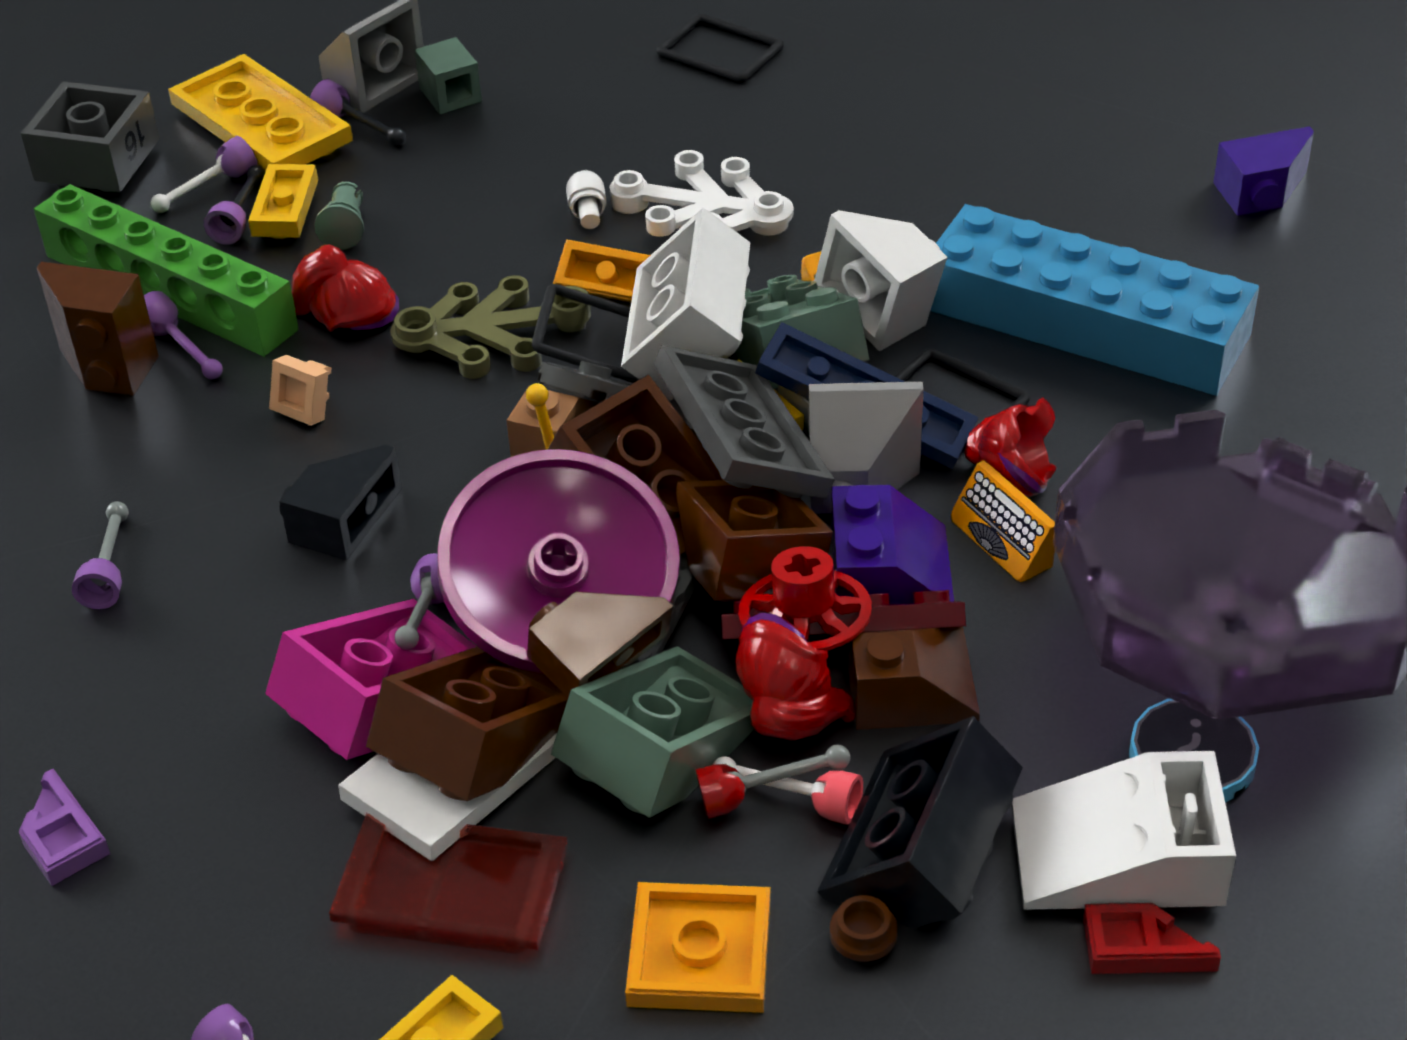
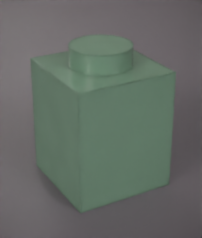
M456 37L414 49L419 88L439 114L482 102L478 63Z

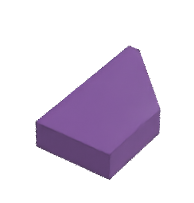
M51 769L45 772L42 777V791L34 809L27 812L19 829V835L23 846L48 882L53 886L110 855L106 839L56 771Z

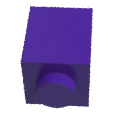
M1310 126L1219 142L1213 183L1237 216L1282 208L1307 172L1314 131Z

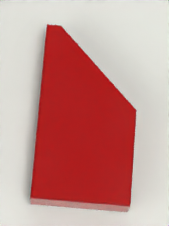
M1154 903L1085 904L1083 922L1091 974L1218 972L1221 954L1220 949L1209 941L1202 944L1174 925L1175 918Z

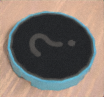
M1197 697L1170 698L1148 707L1135 721L1130 741L1129 758L1147 752L1215 751L1225 802L1234 799L1235 792L1241 790L1244 786H1246V789L1253 781L1259 745L1253 728L1236 711L1216 701Z

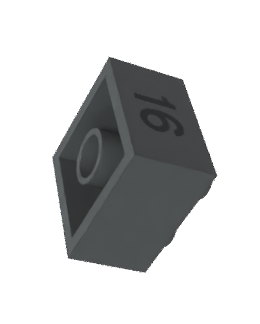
M66 81L59 85L21 132L34 181L55 183L59 186L71 184L77 187L99 189L104 192H121L160 139L149 92Z

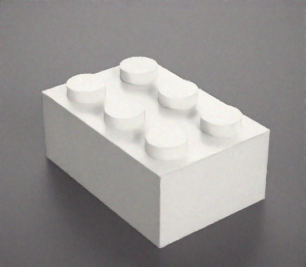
M705 208L698 211L639 265L636 270L621 367L638 379H642L649 374L670 401L674 397L654 365L661 345L728 358L737 350L743 338L741 327L743 311L746 306V280L750 272V267L748 266L750 242Z

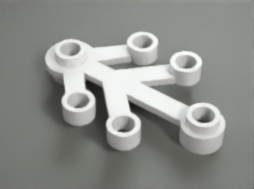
M685 150L675 156V174L679 179L686 180L696 191L647 184L643 176L633 170L619 172L610 184L611 206L619 213H638L646 209L649 202L683 207L674 211L669 206L656 205L646 211V230L649 234L657 237L672 234L675 229L681 228L702 208H705L736 232L750 227L754 232L767 236L784 232L793 218L792 202L777 192H764L750 177L749 162L741 157H730L722 161L721 182L728 187H734L743 198L728 196L704 171L703 155L694 150ZM727 213L732 215L721 218L718 214Z

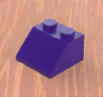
M891 485L832 486L831 530L833 535L831 543L834 570L856 579L869 594L889 593L890 604L914 603L913 592L949 590L950 601H954L946 526ZM839 585L835 589V593L839 596L853 597V593Z

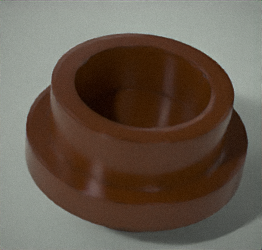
M859 895L847 899L836 910L830 921V939L833 946L840 954L855 961L880 959L893 949L897 941L898 927L894 915L884 902L872 896Z

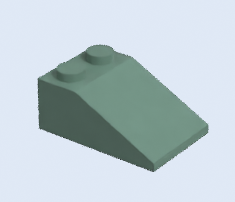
M676 646L571 689L551 755L570 766L578 777L586 781L595 782L621 799L622 804L628 809L650 818L685 800L699 786L695 769L713 765L714 761L721 756H729L755 730L751 724L750 717L753 701L746 695L742 684Z

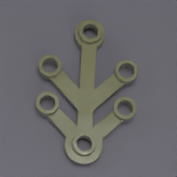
M511 275L504 277L499 281L498 288L481 302H479L476 285L470 282H459L453 284L448 289V294L430 309L422 306H413L401 310L394 318V324L391 327V339L393 344L401 350L411 353H422L430 349L457 361L461 375L466 378L478 379L484 377L491 369L489 351L484 346L467 345L452 338L466 335L509 354L514 369L529 372L539 368L542 363V354L537 353L532 347L533 338H521L505 330L536 326L541 306L502 311L506 307L518 308L529 302L528 281L522 276ZM565 286L589 294L585 289L581 287ZM555 295L548 324L555 323L557 328L564 332L580 331L586 326L587 321L591 317V306ZM455 313L464 315L463 317L450 318Z

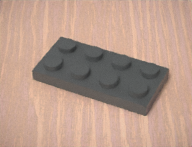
M661 345L654 365L724 481L742 489H749L752 485L775 489L779 493L791 498H800L802 495L827 498L835 481L834 477L769 381L755 374L757 365Z

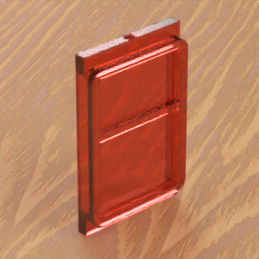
M366 812L329 912L330 921L345 923L354 932L513 954L521 953L526 949L538 950L545 925L549 921L548 914L559 875L564 868L563 861L568 847L567 837L467 824L460 830V839L435 860L430 861L387 832L385 824Z

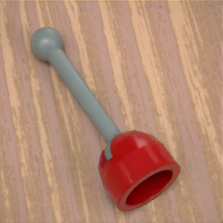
M833 745L828 748L824 755L742 776L735 768L727 764H713L695 769L708 819L715 818L737 809L744 800L747 788L825 767H830L833 770H842L850 762V753L842 745Z

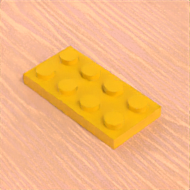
M245 54L168 89L171 104L222 141L226 142L235 136L243 138L252 149L257 164L262 166L265 171L268 164H308L322 156L333 153L336 149L353 141L350 124Z

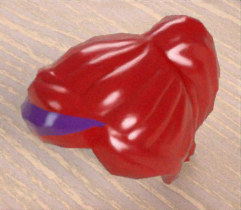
M330 244L322 245L314 252L304 256L293 274L291 291L296 315H306L312 312L313 316L319 322L326 325L327 330L330 332L337 328H348L351 330L378 329L393 321L399 311V298L389 285L386 277L378 269L364 262L347 260L345 253L336 246Z
M1043 397L1034 406L1027 407V405L1017 404L985 418L969 433L964 448L965 458L975 465L983 460L989 463L1027 498L1043 493L1047 488V482L1057 469L1054 464H1050L1044 443V438L1052 429L1056 419L1050 403Z
M760 613L748 619L739 636L740 645L736 655V671L746 695L753 701L750 717L751 724L756 732L764 737L795 741L817 735L839 718L844 722L854 720L855 705L853 698L844 690L831 687L830 672L826 663L828 658L826 650H818L812 647L801 631L781 616Z

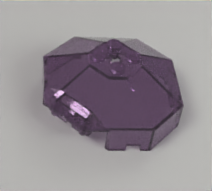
M1209 410L1176 415L1174 428L1144 432L1145 427L1141 419L1118 422L1058 489L1053 545L1102 667L1215 720L1393 695L1407 675V487L1404 489L1397 521H1395L1381 494L1376 492L1378 483L1369 479V472L1357 470L1333 459L1327 461L1324 465V470L1310 466L1313 451L1290 443L1282 437L1278 436L1274 441L1264 438L1257 452L1219 457L1226 414L1218 410ZM1237 618L1247 621L1246 629L1248 631L1239 630L1236 634L1225 631L1227 623L1224 621L1232 623Z

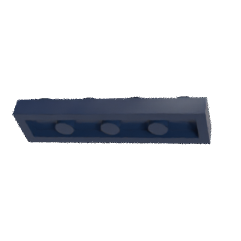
M783 322L780 323L761 356L755 374L806 399H809V384L905 382ZM924 391L921 455L953 470L967 443L969 433L974 429L979 417Z

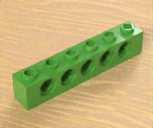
M71 184L57 190L50 198L34 208L47 257L65 265L139 274L144 295L152 291L164 292L175 303L179 311V318L265 357L299 330L290 281Z

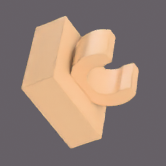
M289 355L272 360L269 409L310 426L325 420L326 401L330 395L327 392L328 375L331 374L332 368L313 360L304 362Z

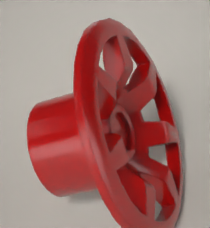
M808 546L794 547L779 553L772 561V574L753 584L742 596L739 604L738 616L742 628L750 618L752 608L767 613L771 612V614L781 616L787 621L793 622L794 626L801 631L807 641L810 623L818 621L827 634L832 635V637L809 643L818 650L826 651L854 640L869 624L872 615V600L864 586L853 577L834 570L833 560L828 553ZM839 585L853 593L855 597L839 596L835 593V589ZM773 588V594H763L765 591ZM832 610L840 615L858 611L860 613L854 623L847 627L835 616Z

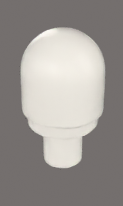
M583 170L576 172L569 178L566 185L568 207L573 215L580 219L582 227L593 229L600 224L599 216L604 212L607 203L604 183L592 171Z

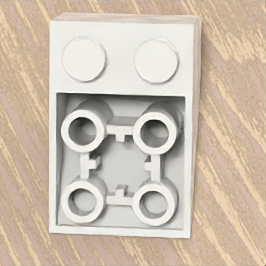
M1215 751L1147 752L1013 798L1011 810L1024 910L1084 909L1085 904L1154 903L1158 907L1226 906L1236 852Z

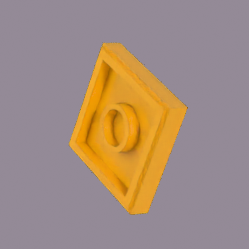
M638 882L625 991L626 1007L764 1013L771 904L770 887Z

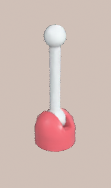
M721 756L713 763L714 765L727 764L735 768L742 776L761 772L738 766L728 756ZM842 770L828 771L819 776L814 784L792 778H784L762 784L811 796L813 807L820 816L845 825L850 824L863 796L864 787L861 775Z

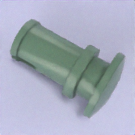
M338 183L333 188L331 202L317 214L314 224L315 233L325 245L330 244L340 249H348L355 246L362 238L364 224L359 208L363 201V192L360 189L355 195L357 188L355 183Z

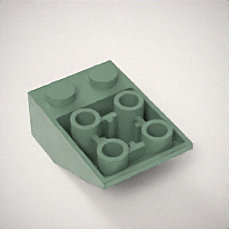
M794 274L778 276L768 280V288L750 292L749 288L745 289L746 306L743 311L741 327L743 338L739 347L734 352L742 362L758 365L761 356L781 322L863 362L869 360L857 298L839 293L835 287L824 288L818 286L816 281L799 280L797 275ZM768 380L773 389L778 388V384Z

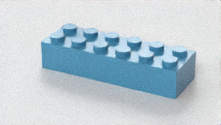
M968 204L962 207L936 242L940 250L948 258L930 311L1215 396L1218 395L1252 333L1260 285L1242 281L1231 275L1213 273L1189 266L1181 261L1166 260L1138 252L1130 247L1112 245L1088 238L1083 234L1065 232L1040 225L1033 220H1022L993 212L986 207H975Z

